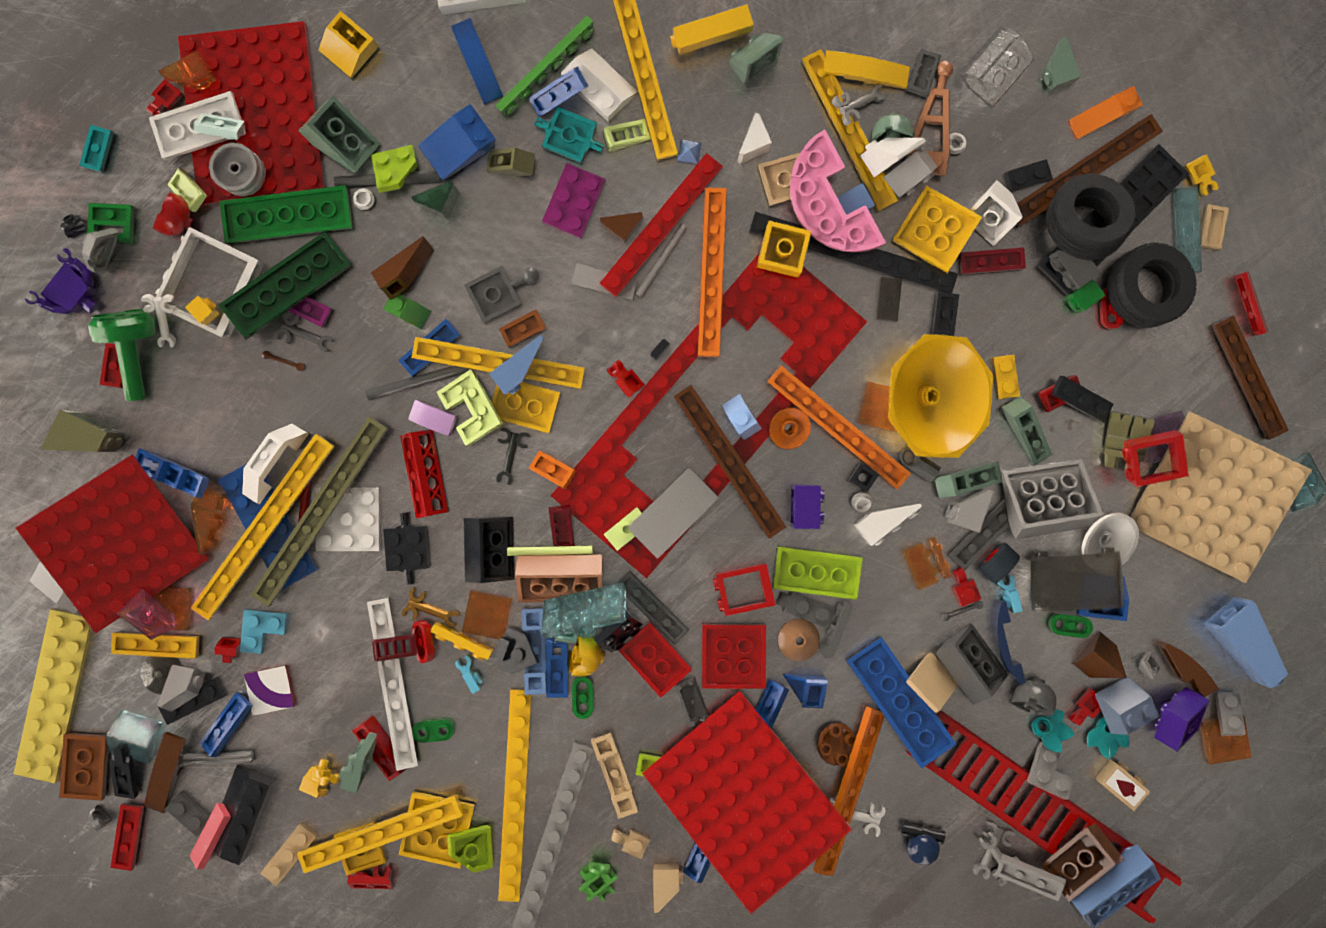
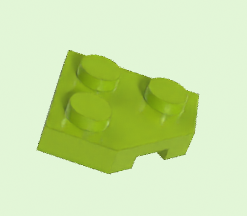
M413 145L371 154L379 193L400 189L405 183L404 179L410 172L413 173L418 167Z
M484 825L447 834L449 856L465 866L472 873L493 868L490 826Z

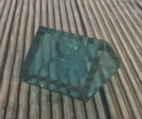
M120 711L106 734L108 752L113 753L114 747L119 743H125L130 749L129 755H132L133 759L148 764L151 763L162 722Z

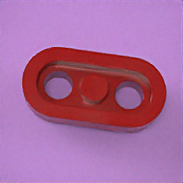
M1104 288L1102 291L1105 296L1099 300L1100 322L1107 329H1115L1120 327L1124 320L1112 308V304L1107 300V288ZM1109 315H1112L1114 317V321L1112 323L1108 321Z
M426 620L416 621L412 625V634H415L416 658L420 663L431 662L435 655L432 632H430L432 627Z

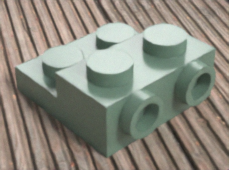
M369 732L366 739L361 740L354 754H349L346 762L347 766H343L339 774V779H342L340 789L357 793L371 767L378 734Z

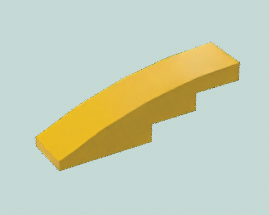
M826 50L823 74L844 76V79L865 81L864 84L869 85L881 84L886 87L907 89L910 71L909 66L891 61Z

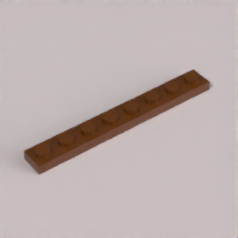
M1150 114L1018 202L1017 205L1023 216L1017 223L1018 227H1021L1048 209L1057 191L1072 177L1082 174L1099 175L1163 132L1153 115Z
M690 385L673 396L768 539L785 529L786 525L693 386Z

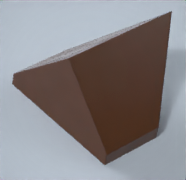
M1100 631L1073 662V665L1089 678H1127L1117 645Z

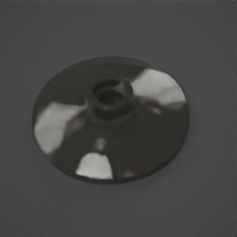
M149 656L141 667V679L144 686L155 694H161L172 665L182 666L179 659L176 657ZM157 671H160L162 673L161 678L157 677Z

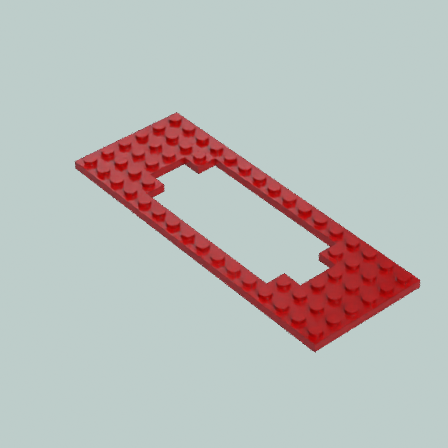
M759 252L723 294L721 329L733 318L748 331L760 316H763L793 342L780 360L795 372L794 376L810 389L868 321L804 266L799 277L757 268ZM699 323L574 467L576 473L566 490L558 486L550 495L561 506L570 505L571 514L646 579L691 526L658 559L636 536L618 551L614 548L604 534L636 507L643 513L654 502L624 476L637 461V458L622 445L697 359ZM780 392L756 418L762 429L745 440L740 437L733 445L744 464L770 436L769 427L773 417L785 408H794L796 406ZM718 463L703 480L717 496L730 482Z

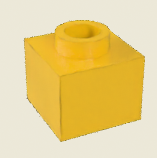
M196 296L185 307L199 323L208 325L219 315L215 309L217 307L216 304L208 297Z

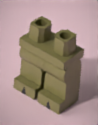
M1111 411L1103 448V454H1105L1104 465L1116 468L1118 458H1123V441L1150 436L1155 420L1133 415L1132 418L1131 414ZM1147 447L1137 449L1139 466L1140 462H1144Z

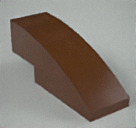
M1162 641L1157 643L1178 680L1185 683L1189 682L1193 690L1203 697L1219 689L1212 677L1192 657Z

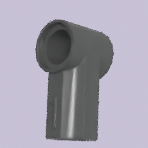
M904 448L898 453V461L902 466L909 468L930 483L936 478L941 469L940 466L928 458L916 456L910 448ZM908 451L914 456L911 463H907L904 459V455Z

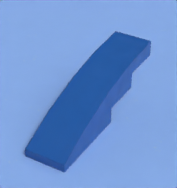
M138 448L135 457L150 478L163 482L174 489L182 490L196 498H203L210 480L209 478L157 454Z

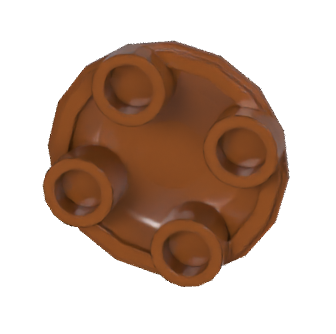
M834 723L825 727L818 739L820 757L826 763L834 766L846 765L851 755L856 735L853 734L848 726L841 723Z

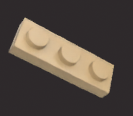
M301 822L260 874L277 887L298 861L297 853L307 849L318 834Z

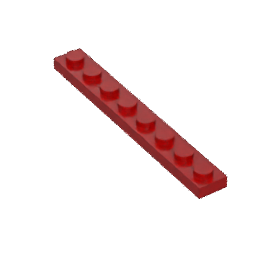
M707 153L703 156L601 280L600 286L617 298L699 198L705 188L721 171L723 166Z

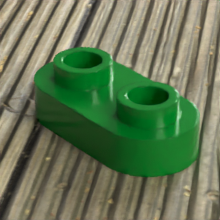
M1056 613L1050 617L1048 622L1050 630L1057 635L1086 638L1093 631L1092 622L1083 616ZM1058 620L1062 621V625L1060 627L1056 626V622ZM1079 623L1083 624L1081 630L1077 629V625Z
M578 676L572 683V711L577 718L587 719L594 710L593 682L587 676ZM583 682L587 685V688L580 689L579 684ZM580 704H586L587 709L581 710Z
M447 718L421 720L412 728L413 738L419 743L447 741L455 733L454 723ZM441 727L446 728V734L440 732ZM419 730H425L426 735H420Z

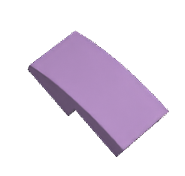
M415 400L408 420L441 434L451 436L457 416L441 408H435L421 400Z

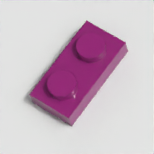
M307 297L288 311L323 328L332 308Z

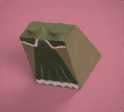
M60 409L41 449L115 452L123 443L122 437L124 433L81 411Z

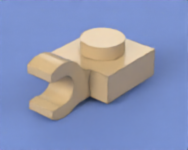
M615 828L611 835L612 841L623 844L622 851L639 859L642 858L650 841L649 837L632 829L629 834H626Z

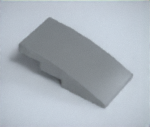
M688 468L627 528L658 559L719 497Z

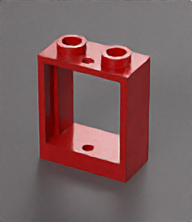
M1174 430L1123 441L1122 455L1127 462L1125 476L1127 481L1134 486L1139 487L1189 476L1184 436L1178 431ZM1168 443L1172 470L1141 476L1137 449Z
M765 562L717 572V578L713 579L715 591H720L721 599H717L720 612L724 611L725 616L775 606L768 568ZM758 571L765 601L729 608L723 579Z

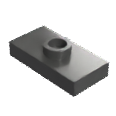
M924 49L920 50L906 91L923 97L928 96L941 55Z

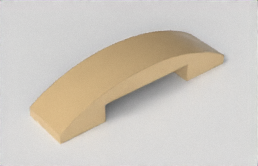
M608 733L591 739L597 760L600 762L611 793L618 819L637 813L638 807L612 734Z

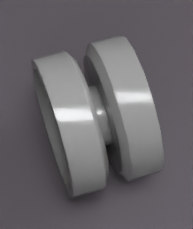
M229 143L222 145L213 153L210 159L209 170L212 179L218 186L235 196L245 197L252 195L262 187L265 181L266 170L263 161L257 154L241 144Z

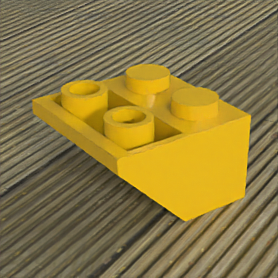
M340 11L326 27L318 50L352 79L379 46L369 34Z

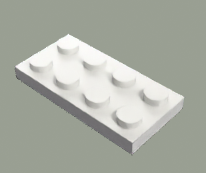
M229 91L149 117L162 159L168 160L230 140L225 137L195 132L194 123L201 113L242 120L233 93ZM245 129L240 136L246 134Z

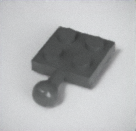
M500 266L464 286L482 322L485 324L522 305L514 289L524 283H536L539 279V272L534 267H528L521 276L510 281L504 268Z

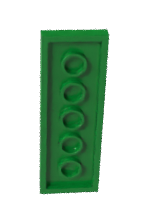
M346 185L219 201L224 242L227 245L322 233L324 231L353 229L348 186Z

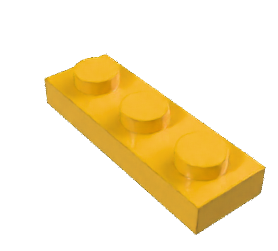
M438 621L430 631L435 634V638L444 642L448 640L454 643L453 646L461 651L467 649L473 652L472 656L479 660H484V658L488 660L494 651L493 648Z

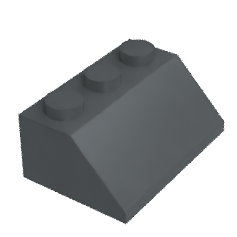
M972 623L945 641L936 652L940 661L945 665L973 705L992 698L1009 675Z

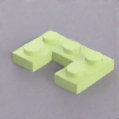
M470 369L437 391L446 410L450 411L464 401L473 417L456 427L465 446H471L503 425L474 370Z

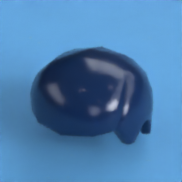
M930 835L911 837L908 845H906L910 859L919 865L932 864L937 860L940 853L938 842Z

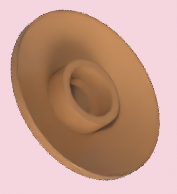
M793 619L785 623L780 629L778 645L781 652L787 658L794 661H804L811 658L817 652L820 645V635L817 628L811 622L804 619ZM798 637H802L804 640L800 645L796 644Z

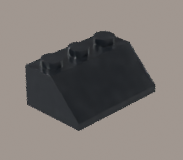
M513 517L464 518L465 582L488 583L514 580V556L507 555V548L514 547Z

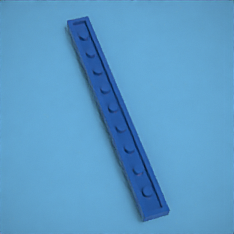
M769 679L756 711L772 729L789 689ZM696 843L683 872L696 883H702L711 862Z

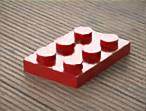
M651 622L645 625L618 650L660 698L692 671L690 665Z

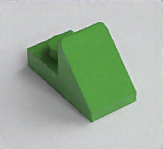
M401 294L392 300L388 298L383 308L387 312L420 329L424 327L431 313V310Z

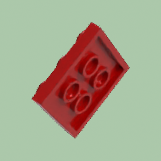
M702 624V689H766V624Z

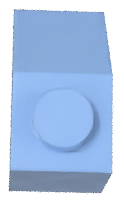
M740 394L722 405L728 418L743 440L762 429Z

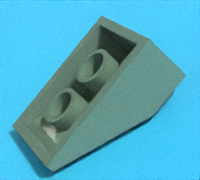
M763 33L761 36L757 34L748 41L746 47L743 49L739 47L731 54L732 57L729 64L743 84H746L779 59L784 41L782 36L770 33Z
M334 96L325 101L298 130L314 147L353 173L360 168L381 144Z

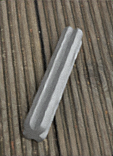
M253 751L220 752L217 757H210L207 753L182 754L183 759L180 767L251 763L254 761Z

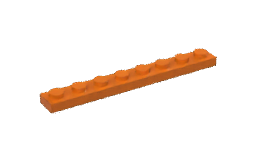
M705 188L699 357H720L727 188Z
M782 365L768 379L767 382L897 490L910 476L911 473Z
M867 706L834 807L849 825L885 717L880 710ZM846 835L816 859L814 872L828 876L834 875Z

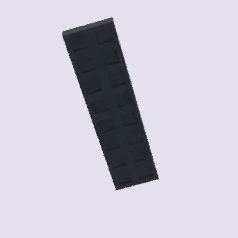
M1160 144L1156 145L1120 182L1129 192L1136 207L1134 229L1189 175ZM1094 209L1082 220L1091 227L1106 228L1104 218ZM1056 246L1037 267L1068 296L1073 292L1072 288H1068L1064 284V277L1050 263L1051 259L1049 256L1058 250L1063 251ZM1105 258L1092 261L1097 267Z

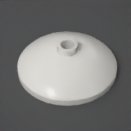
M1111 513L1097 520L1087 531L1082 543V558L1085 564L1097 572H1110L1127 562L1134 553L1139 540V529L1136 522L1130 516L1123 513Z

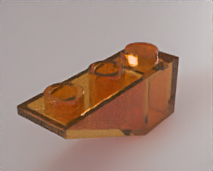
M208 486L203 498L193 497L191 503L197 549L200 555L212 551L215 545V533L222 524V519H220L222 512L226 510L229 502L225 492Z

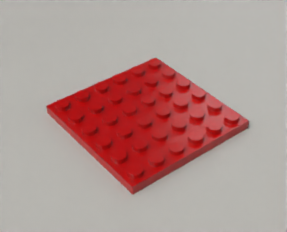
M133 454L15 528L95 634L209 560L204 550Z

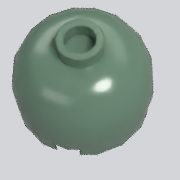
M890 113L878 119L874 125L872 141L876 139L877 142H880L885 138H915L914 126L907 117L897 113Z

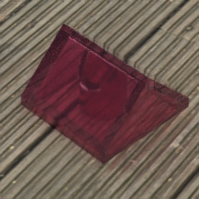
M143 589L118 612V615L150 640L177 626L175 614Z

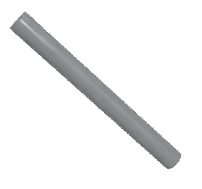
M681 223L637 289L635 294L640 298L644 296L688 228L685 224Z

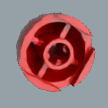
M169 192L161 206L160 214H157L153 230L166 236H176L181 234L184 229L188 230L194 219L190 217L191 211L185 199L176 193Z

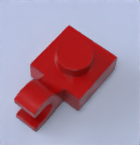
M164 79L151 93L155 100L147 106L146 110L153 116L163 113L164 107L171 110L184 94L168 80Z
M620 360L614 362L613 366L607 369L609 375L618 378L615 382L628 398L645 385L632 369L627 371Z
M961 567L953 570L958 583L953 586L960 606L964 607L982 599L974 579L967 580L966 573Z
M1088 688L1075 703L1079 709L1071 713L1068 719L1078 726L1084 722L1087 716L1094 719L1101 711L1095 696L1096 692Z

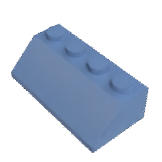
M1137 844L1123 850L1122 857L1125 860L1071 900L1090 928L1098 926L1161 879L1153 862Z

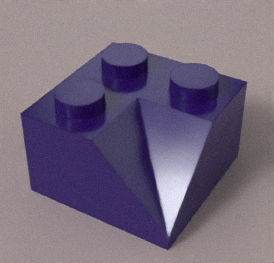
M791 485L790 527L794 529H820V524H824V512L821 511V503H824L825 492L821 490V486Z
M1187 687L1180 693L1176 692L1171 702H1165L1160 709L1162 716L1155 724V729L1157 730L1154 738L1178 752L1199 731L1210 700Z

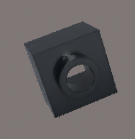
M859 463L847 481L864 492H868L879 474L863 463ZM861 473L866 477L862 482L858 478Z

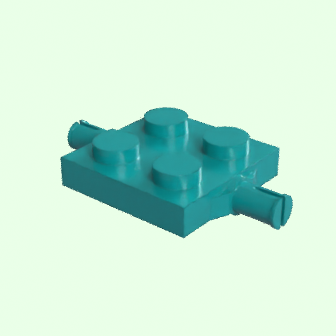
M558 106L549 122L539 117L536 118L534 126L545 129V138L541 145L544 149L582 163L585 153L589 148L599 152L603 151L604 144L593 140V134L597 126L595 121Z

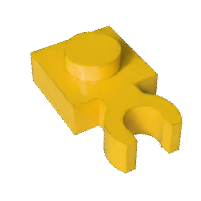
M1203 155L1184 165L1193 185L1200 183L1199 192L1202 196L1208 195V185L1211 186L1212 190L1219 189L1217 182L1211 179V176L1216 173L1207 155Z

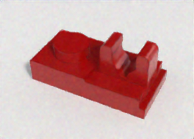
M379 866L374 867L373 877L366 872H355V875H348L347 884L351 889L393 890L394 885L391 881L392 869L387 867L383 877L379 874Z

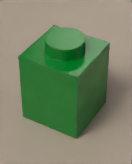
M1092 279L1079 289L1074 290L1066 298L1069 300L1068 305L1070 308L1081 313L1103 298L1105 294L1094 279Z

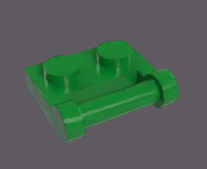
M89 203L87 235L88 233L98 231V226L124 227V231L119 233L117 241L133 244L135 240L133 232L134 206Z

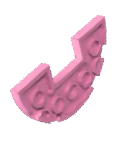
M826 130L821 131L804 146L796 159L791 175V203L799 222L805 230L811 231L810 235L813 238L836 250L863 252L885 245L886 242L866 205L848 215L843 210L827 178L844 170L845 166Z

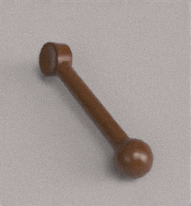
M268 351L262 353L264 359L270 358L296 367L298 371L305 369L303 363H294L271 355Z

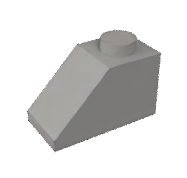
M172 665L157 706L171 712L198 695L203 685L205 674L192 668Z

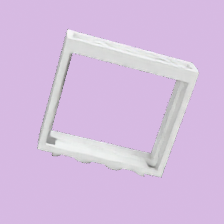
M189 227L185 236L181 237L182 243L179 249L174 252L172 256L173 262L170 268L165 271L163 283L156 290L155 294H157L156 297H162V299L165 295L174 294L199 239L248 262L234 293L259 277L265 263ZM177 307L172 312V314L226 339L230 338L235 327L225 314H223L218 326L210 323L208 325L201 324L192 314Z

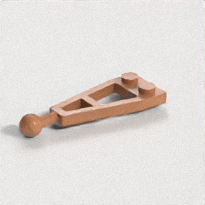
M942 61L938 64L936 70L939 76L937 88L931 89L915 128V138H921L926 124L943 125V152L926 151L938 166L933 171V174L939 176L947 175L950 160V91L946 89V84L954 68L949 61ZM936 98H943V116L930 115ZM916 149L908 155H906L905 159L908 158L911 154H913L916 151Z

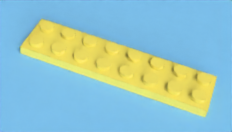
M55 608L50 609L16 760L15 775L50 783H57L59 781L62 764L63 735L70 732L92 628L81 614H74Z

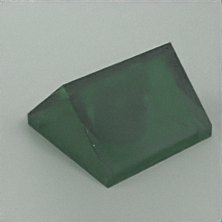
M451 180L412 196V200L422 210L449 220L460 192Z

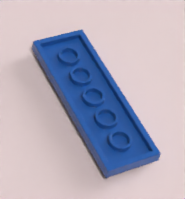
M245 464L218 479L247 530L275 490L266 476L263 481L269 484L271 489L260 505L243 495V471L246 466ZM288 513L259 552L267 569L295 528ZM308 550L282 590L319 570Z
M879 637L846 660L921 769L956 745L934 711L906 683L909 675L882 637Z

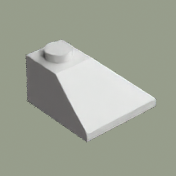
M885 138L880 142H877L875 139L865 146L867 151L860 155V157L875 177L926 141L924 138Z
M997 180L970 209L982 217L975 230L993 246L1023 217L1013 194Z

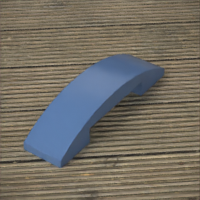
M522 609V631L529 634L535 655L537 654L540 661L533 666L525 668V695L546 694L544 609Z

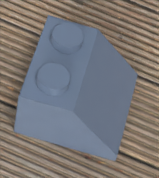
M1130 677L1122 678L1095 694L1111 734L1129 735L1159 717L1151 696Z

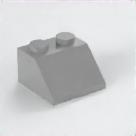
M979 489L954 501L946 510V522L980 533L994 491Z

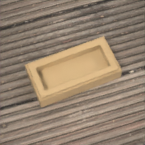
M1211 204L1205 206L1198 247L1217 251L1222 250L1229 208Z

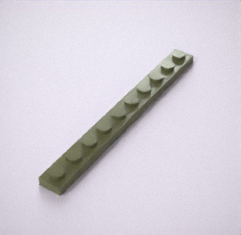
M368 416L251 593L252 597L267 607L272 605L388 429L387 427Z

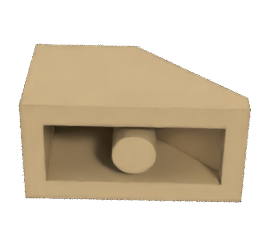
M679 863L653 864L654 913H658L679 892V884H683V870L679 871Z

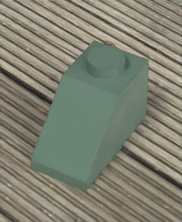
M1067 36L1057 43L1044 69V82L1049 86L1050 91L1075 83L1081 77Z

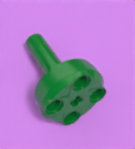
M143 309L91 316L92 320L88 324V329L92 341L97 343L115 342L125 400L137 401L146 398L135 340L146 338L156 333L154 316L144 312Z

